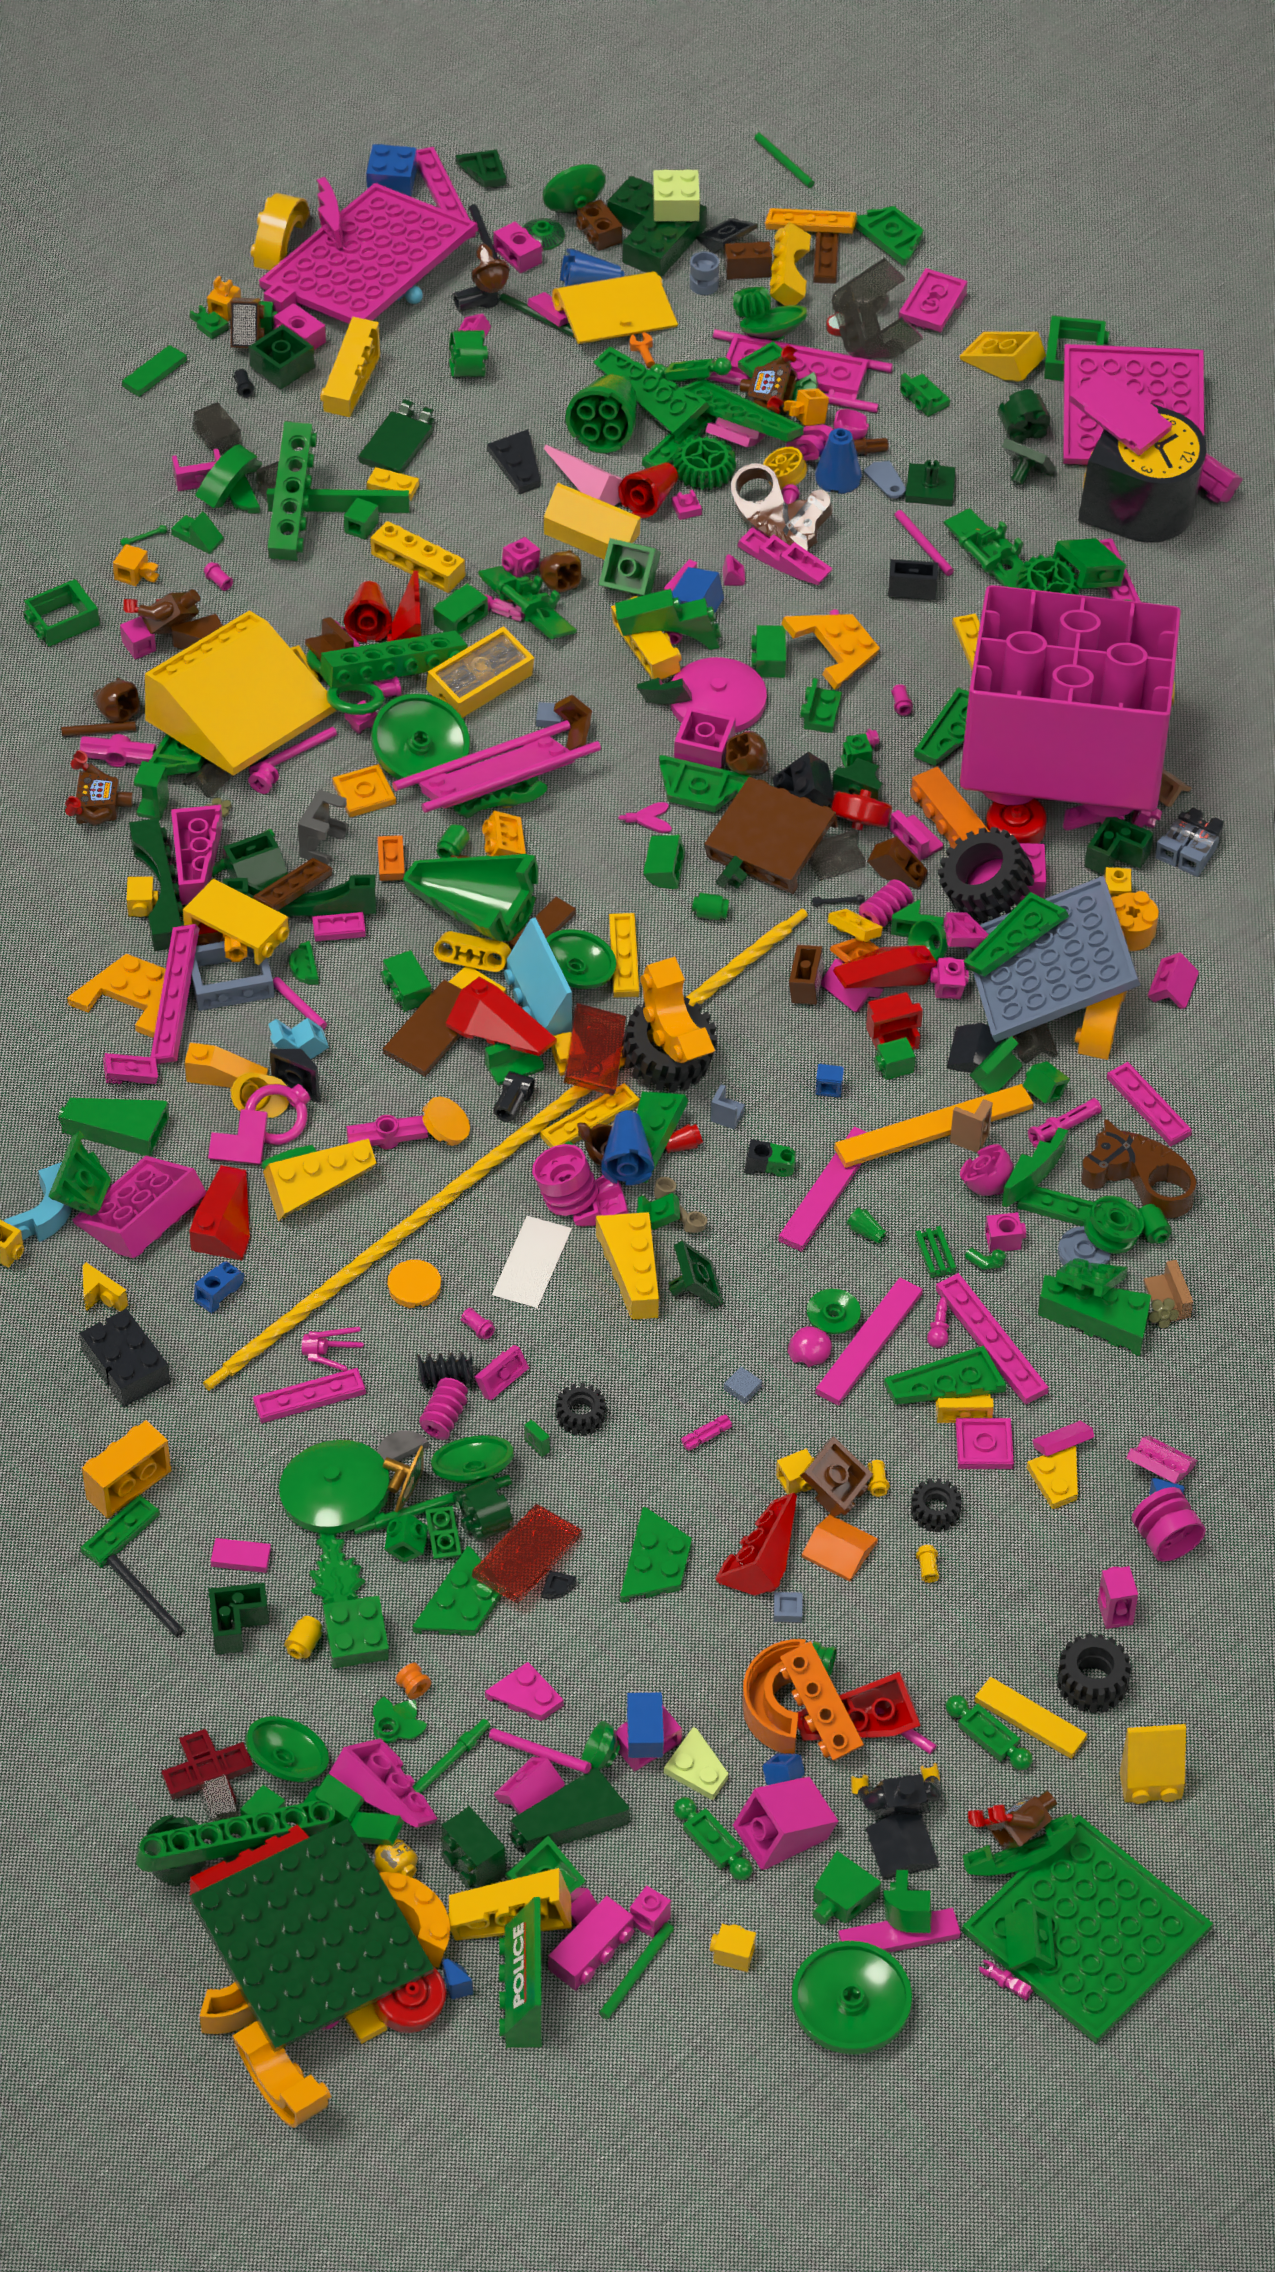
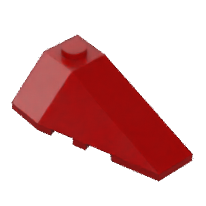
M413 571L391 624L392 634H387V642L421 636L418 571Z
M926 945L881 947L836 966L833 972L845 989L925 985L931 974V969L935 968L937 961Z
M480 976L461 990L446 1021V1027L466 1038L481 1037L487 1039L489 1044L495 1045L496 1042L510 1045V1048L513 1050L540 1056L557 1043V1038L499 987Z
M220 1166L196 1211L189 1230L191 1251L243 1261L250 1241L246 1170Z
M794 1492L771 1502L755 1522L757 1529L750 1533L749 1536H744L739 1542L742 1546L735 1556L730 1554L724 1561L715 1578L719 1584L754 1596L764 1592L771 1593L780 1586V1580L786 1570L797 1496Z
M901 1672L839 1695L860 1738L896 1736L921 1726L912 1697ZM877 1707L883 1709L885 1713H877ZM807 1709L798 1711L797 1726L803 1741L822 1740L817 1730L811 1731L804 1718L809 1715Z

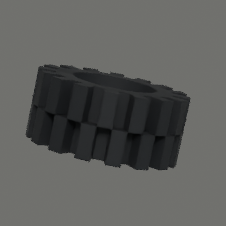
M574 1383L571 1384V1390L565 1387L563 1394L559 1393L558 1400H556V1418L560 1427L564 1426V1431L568 1433L572 1429V1435L576 1436L578 1431H582V1436L587 1435V1430L592 1434L595 1432V1427L598 1429L602 1427V1422L605 1421L606 1402L604 1395H601V1391L598 1388L594 1391V1386L589 1384L588 1388H585V1383H580V1387H576ZM578 1404L591 1407V1411L586 1414H576L570 1409Z
M932 1478L927 1479V1485L922 1481L919 1483V1488L915 1487L911 1500V1514H913L914 1522L918 1520L919 1527L922 1528L925 1524L927 1531H931V1527H935V1532H940L941 1527L946 1531L950 1525L954 1526L956 1521L959 1520L962 1504L961 1493H957L958 1488L955 1485L950 1488V1481L946 1480L945 1484H942V1478H937V1483H933ZM935 1499L941 1500L946 1503L947 1507L943 1510H932L926 1506V1502Z

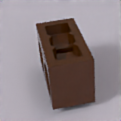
M601 199L588 203L583 208H577L576 225L579 230L584 232L588 242L593 244L598 251L622 243V225Z

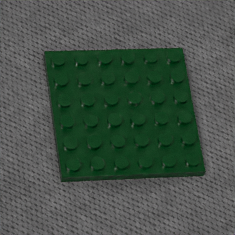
M348 1819L189 1895L192 1907L274 2053L406 1987L407 1983L411 1981L416 1982L432 1974L434 1971L433 1965Z

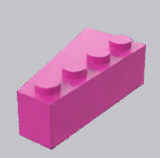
M221 805L171 809L180 901L182 905L189 904L211 881L223 827Z

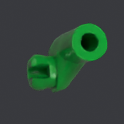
M971 1247L966 1252L965 1259L982 1270L1001 1268L1005 1264L1006 1254L1004 1251L996 1249L992 1252V1255L985 1256Z

